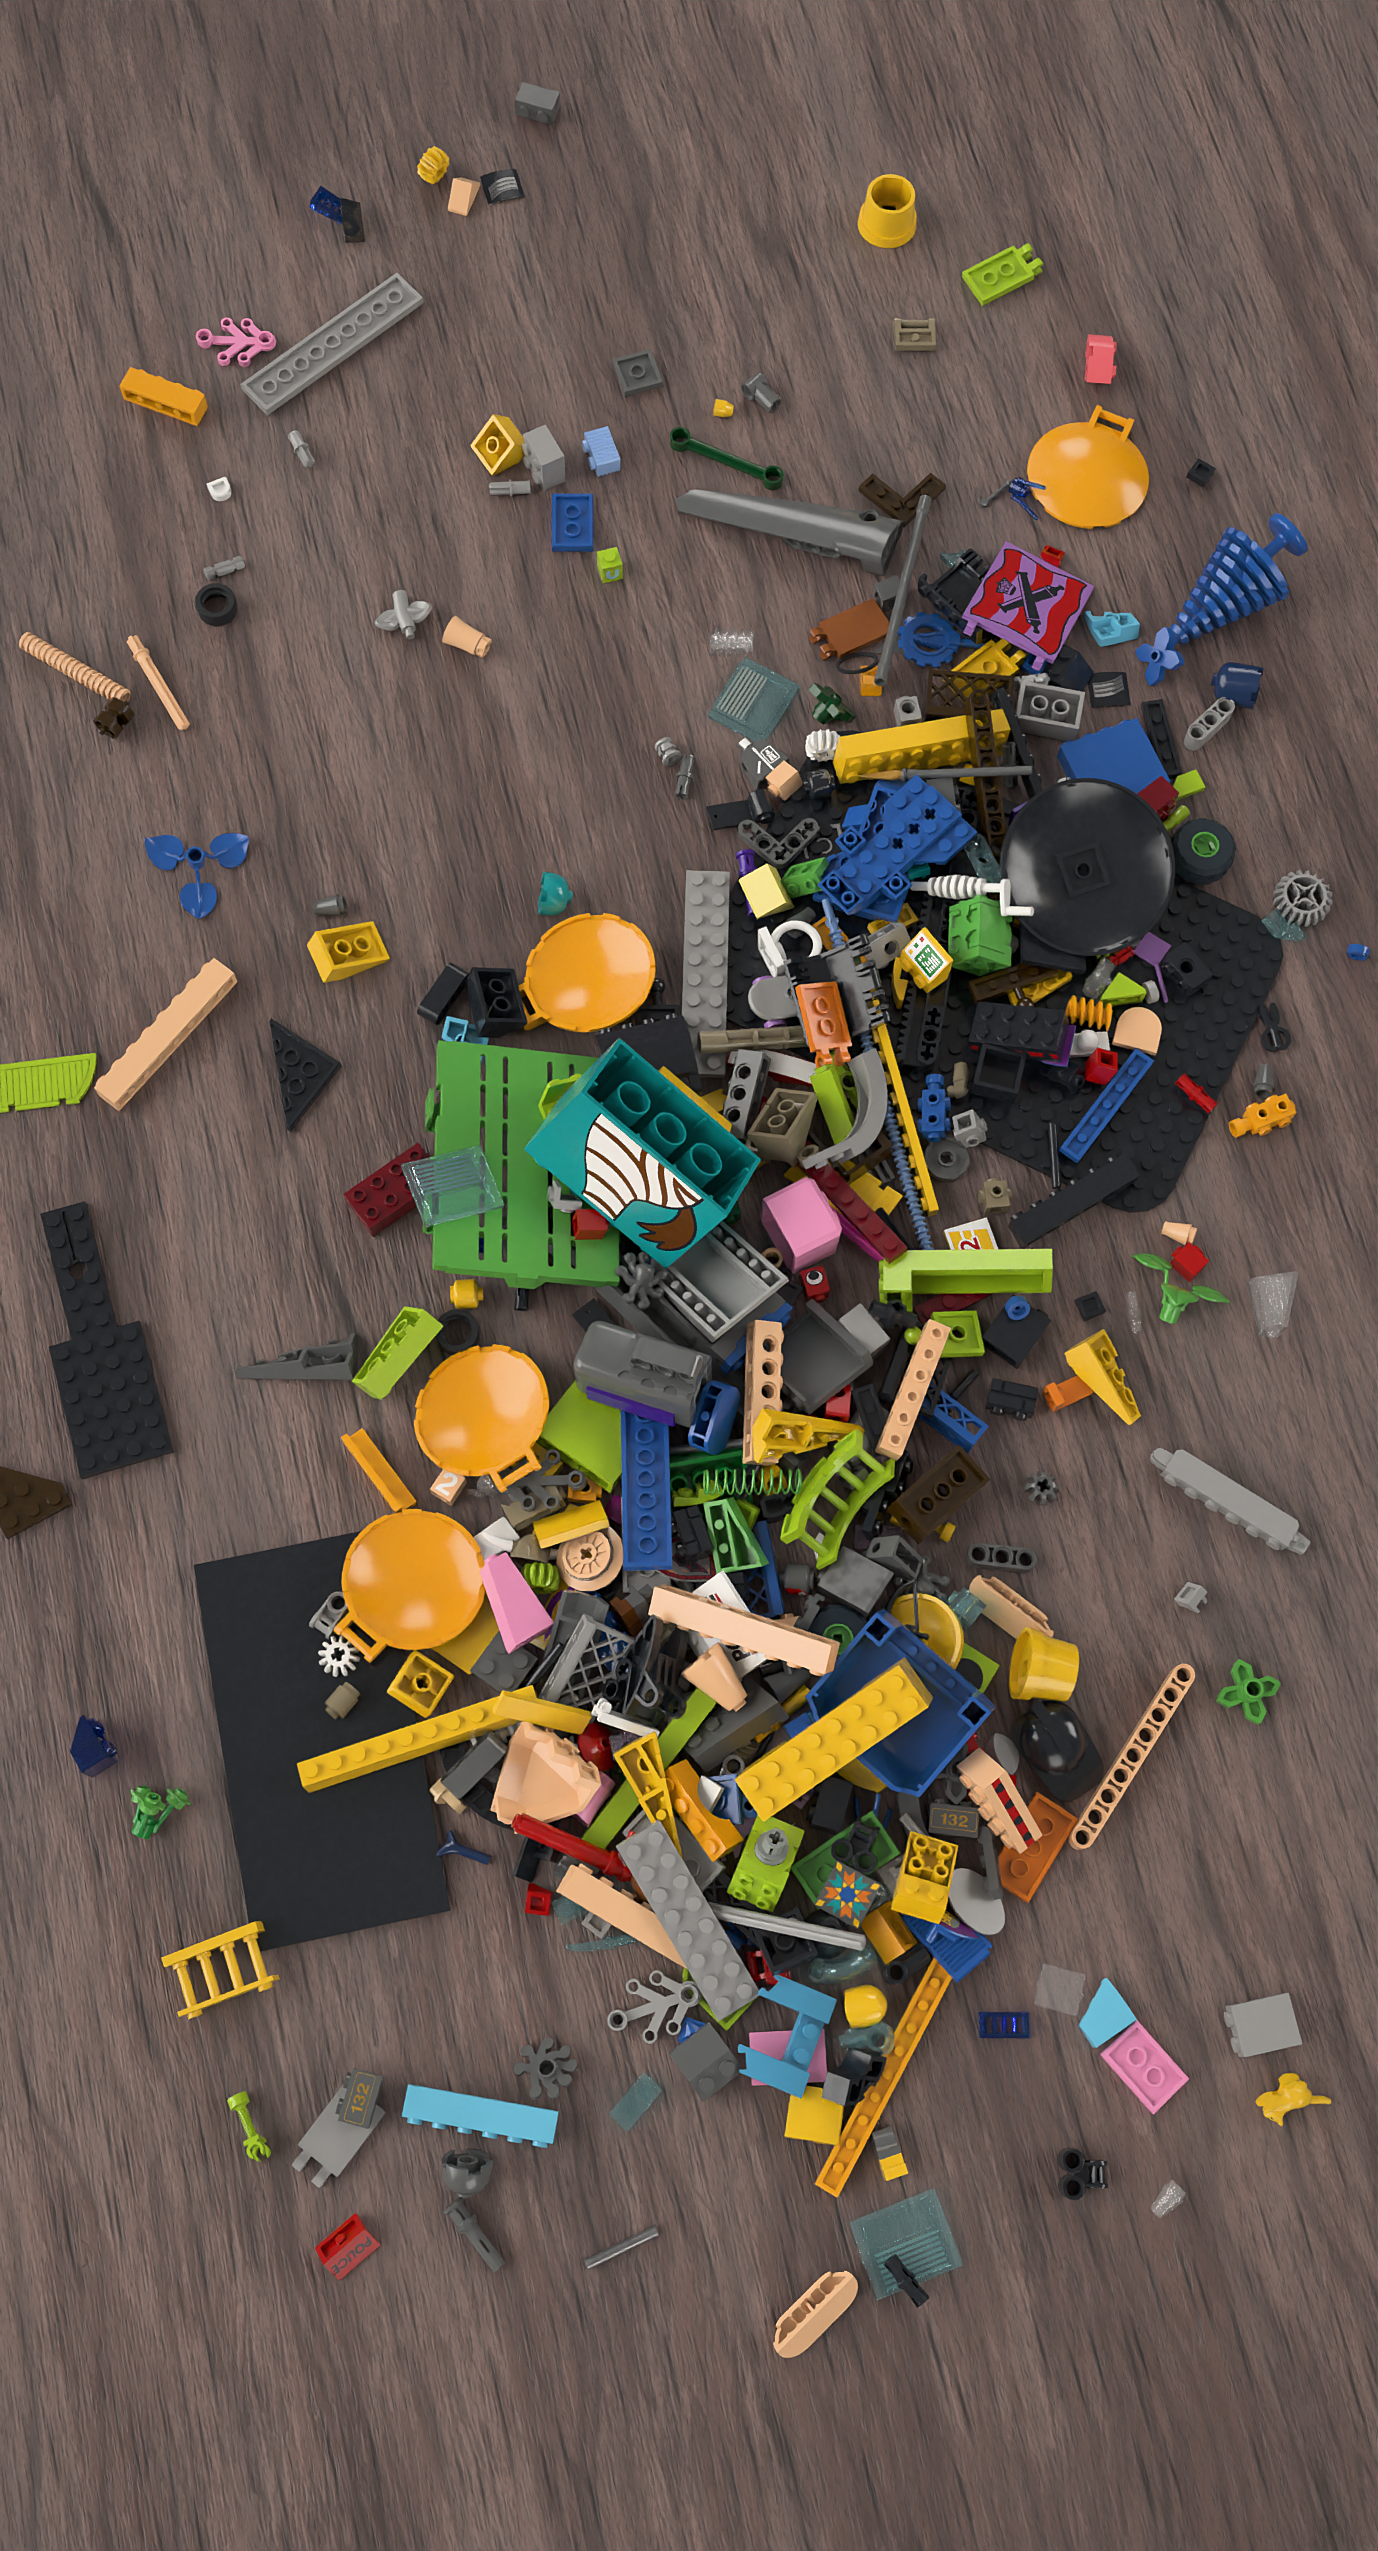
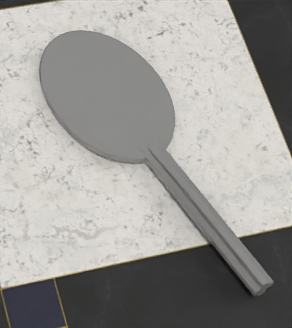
M907 1813L900 1817L899 1820L909 1832L913 1831L925 1835ZM966 1868L954 1869L948 1900L956 1915L969 1928L980 1934L993 1935L1001 1931L1005 1923V1912L1001 1899L994 1900L990 1891L986 1892L984 1880L980 1874Z

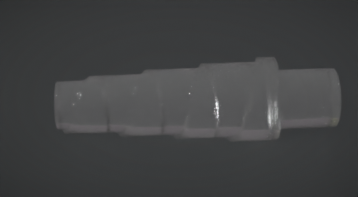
M1129 1291L1127 1294L1128 1320L1132 1333L1137 1334L1141 1332L1140 1324H1142L1136 1292Z

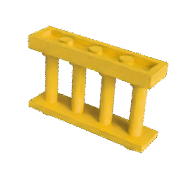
M262 1921L249 1923L161 1957L164 1967L173 1966V1969L177 1970L188 2007L177 2012L179 2017L187 2016L188 2019H192L202 2015V2009L257 1988L259 1992L274 1987L272 1982L280 1980L279 1975L268 1977L257 1943L258 1933L265 1931ZM242 1939L248 1945L258 1981L244 1986L233 1950L235 1947L234 1943ZM219 1948L220 1952L224 1953L235 1989L222 1995L220 1994L210 1960L212 1956L211 1951ZM196 1958L201 1963L211 1999L197 2004L186 1967L188 1965L187 1961Z

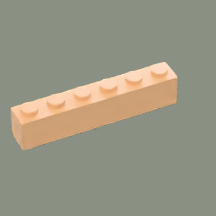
M581 1863L578 1867L574 1865L569 1867L556 1892L687 1969L648 1903L644 1901L641 1905L633 1901L635 1898L633 1894L624 1889L621 1892L616 1891L612 1888L613 1882L602 1876L599 1880L591 1876L593 1870Z

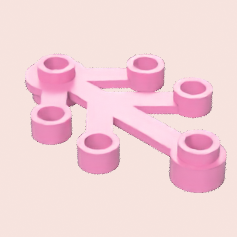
M223 318L221 320V327L224 332H230L233 336H212L211 331L208 329H200L196 333L197 343L204 349L210 348L211 345H232L226 351L220 352L217 355L221 366H228L231 362L230 358L246 346L252 347L238 355V362L242 367L249 366L251 364L250 359L259 352L270 351L276 346L274 335L269 331H260L249 318L241 321V327L243 332L251 333L254 337H247L233 324L230 318Z

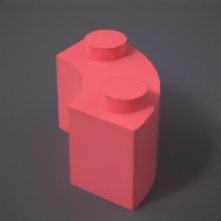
M1088 334L1085 352L1086 367L1084 380L1086 382L1111 384V379H1115L1116 366H1113V355L1116 353L1117 342L1113 341L1112 336Z

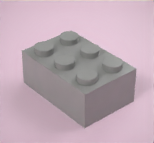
M1022 680L1015 713L1019 718L1021 732L1064 741H1075L1079 730L1085 692Z

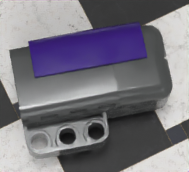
M595 1321L588 1327L573 1364L577 1387L581 1392L587 1394L589 1400L672 1427H676L679 1424L691 1428L702 1389L712 1380L711 1355L604 1321Z

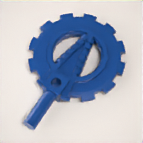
M918 612L914 617H907L903 621L905 625L903 627L900 626L898 631L900 640L897 643L899 649H903L905 652L903 654L904 657L909 661L913 660L917 663V666L923 668L925 665L939 668L944 662L948 664L953 660L952 654H957L959 647L980 649L985 645V643L975 644L971 639L960 638V634L953 630V625L950 624L948 619L944 620L940 618V614L933 612L932 615ZM927 627L937 631L933 633L925 632L924 634L915 633L917 630ZM916 645H923V647L927 646V648L936 649L937 651L925 652L919 649Z

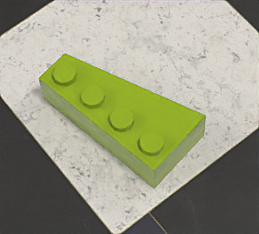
M404 1306L352 1382L372 1398L382 1400V1398L390 1393L393 1385L442 1329L443 1325L424 1309Z

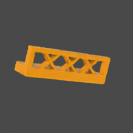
M363 1428L350 1437L347 1433L341 1437L344 1445L395 1513L410 1509L417 1504L415 1498Z

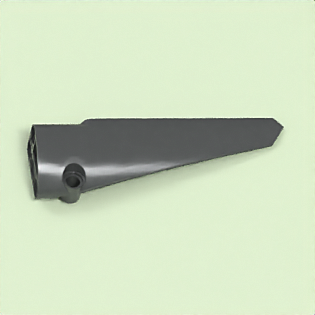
M696 489L674 500L679 513L781 537L786 545L795 549L831 558H839L841 554L858 558L862 562L863 570L885 576L903 530V521L880 516L872 509L863 512L799 501Z

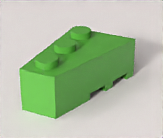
M734 1497L703 1503L709 1536L714 1547L713 1558L716 1574L723 1570L727 1573L769 1564Z

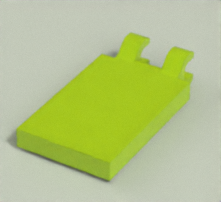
M1027 243L1019 249H1016L1013 245L963 271L962 278L980 304L984 306L1034 280V275L1042 273L1040 267L1043 266V262L1040 258H1036L1027 264L1026 261L1032 258L1030 252L1033 251L1031 245Z

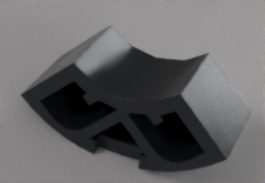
M848 2048L846 2057L840 2066L835 2070L827 2071L822 2098L843 2106L859 2103L865 2098L864 2093L870 2086L875 2087L878 2083L887 2057L865 2049Z

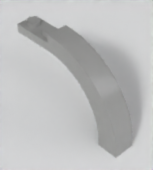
M876 1048L858 1055L851 1062H847L855 1081L858 1098L857 1115L850 1133L841 1143L803 1160L802 1163L805 1169L815 1166L817 1170L829 1164L828 1159L831 1162L839 1160L840 1163H843L866 1150L878 1136L886 1115L887 1084L884 1069Z

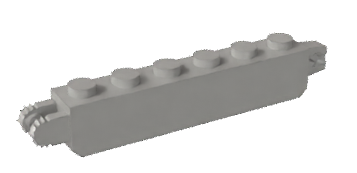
M1157 1448L1150 1454V1463L1155 1464L1157 1468L1162 1470L1160 1475L1164 1477L1165 1482L1172 1486H1179L1185 1490L1184 1493L1187 1496L1203 1501L1208 1509L1224 1514L1225 1519L1236 1525L1240 1524L1246 1528L1245 1531L1254 1537H1261L1267 1541L1266 1544L1272 1549H1280L1282 1551L1286 1548L1300 1555L1304 1554L1310 1541L1297 1531L1299 1528L1298 1520L1190 1453L1181 1449L1176 1450L1172 1454L1164 1450V1448Z

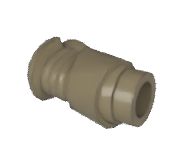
M959 1062L954 1065V1086L947 1087L948 1097L960 1099L968 1093L967 1083L970 1071L968 1070L967 1063Z

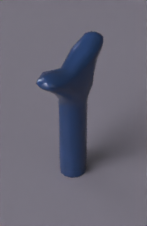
M452 1830L447 1834V1843L437 1851V1856L459 1854L485 1865H488L491 1857L459 1844Z

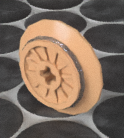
M607 1527L561 1542L557 1551L556 1562L560 1577L568 1586L579 1591H596L608 1586L618 1576L623 1565V1544L620 1536L611 1527ZM587 1552L592 1554L590 1559L585 1556Z

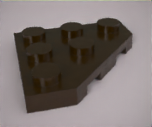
M0 1466V1528L5 1538L10 1539L72 1506L61 1483Z

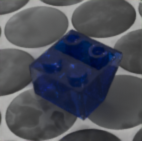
M82 1715L79 1717L70 1753L80 1771L93 1778L118 1762L115 1757L118 1752L111 1741L108 1742L104 1738L103 1734L106 1731L100 1721Z

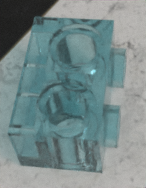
M964 1587L960 1592L955 1590L946 1601L948 1607L957 1615L962 1629L965 1631L968 1630L987 1606Z

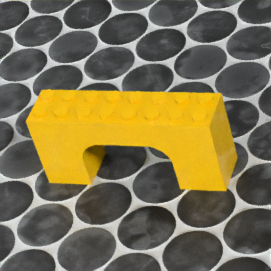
M903 1657L866 1683L858 1692L790 1740L783 1741L747 1766L734 1780L764 1822L927 1709L933 1697L909 1662Z

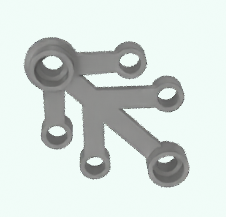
M654 1970L649 1976L651 1984L654 1986L662 1985L675 1993L665 1997L641 1985L640 1980L637 1978L630 1979L626 1983L627 1992L637 1994L651 2002L625 2012L621 2009L613 2010L607 2018L608 2026L614 2031H620L626 2027L629 2021L655 2012L649 2027L642 2034L644 2042L652 2044L658 2038L657 2031L668 2008L679 2003L673 2019L669 2020L666 2024L667 2032L670 2035H677L681 2031V2022L688 2007L695 2006L701 1999V1991L695 1982L685 1981L680 1984L666 1977L661 1970ZM659 1973L662 1976L661 1982H655L653 1974ZM634 1981L638 1984L636 1991H632L629 1988L630 1982ZM687 1989H691L694 1993V1996L690 1999L684 1995ZM615 2015L622 2016L623 2022L621 2024L615 2023ZM672 2022L678 2024V2030L675 2032L669 2028V2024ZM647 2031H652L655 2034L653 2040L646 2038Z

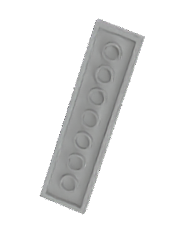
M658 1819L616 1845L717 2020L720 2021L760 1996L758 1995L759 1989L660 1820Z

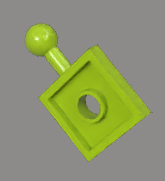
M977 1311L933 1312L931 1314V1320L951 1328L940 1358L983 1356L985 1350ZM915 1326L912 1329L907 1328L904 1333L905 1340L911 1345H916L922 1331ZM952 1330L961 1332L963 1338H956Z

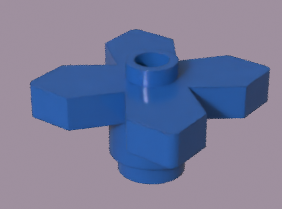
M1164 627L1156 633L1154 646L1143 643L1135 651L1139 661L1149 663L1145 673L1148 685L1156 686L1163 681L1165 669L1177 670L1184 664L1181 652H1177L1172 648L1175 637L1171 628Z

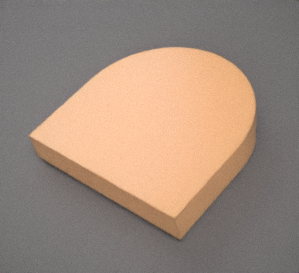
M1134 1007L1126 1010L1117 1022L1112 1045L1130 1050L1138 1049L1142 1053L1155 1056L1162 1031L1159 1018L1151 1010L1143 1007Z

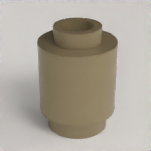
M347 1682L342 1686L339 1685L326 1700L325 1705L327 1708L325 1711L334 1719H337L338 1716L343 1719L357 1703L360 1693Z

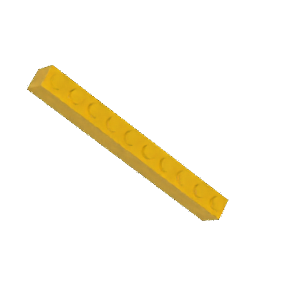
M533 1685L513 1691V1693L538 1698ZM498 1696L299 1762L297 1767L303 1788L308 1793L484 1735L488 1731L493 1732L522 1721L493 1714L492 1708L499 1698Z

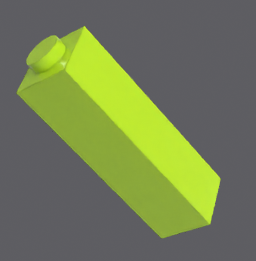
M823 1065L814 1069L815 1073L810 1076V1080L836 1145L848 1136L855 1120L835 1066L828 1068L827 1065Z

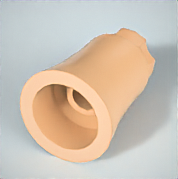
M454 616L446 627L442 642L483 658L487 654L492 640L466 624L459 617Z

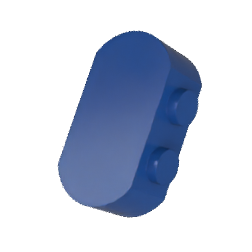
M712 1380L704 1386L688 1434L691 1447L712 1455L719 1454L725 1448L740 1403V1392L736 1387L716 1380Z

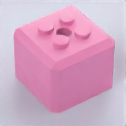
M808 1177L763 1198L760 1220L774 1246L781 1251L786 1267L793 1274L835 1254L842 1230L836 1212L831 1210L825 1193L820 1191L814 1179Z

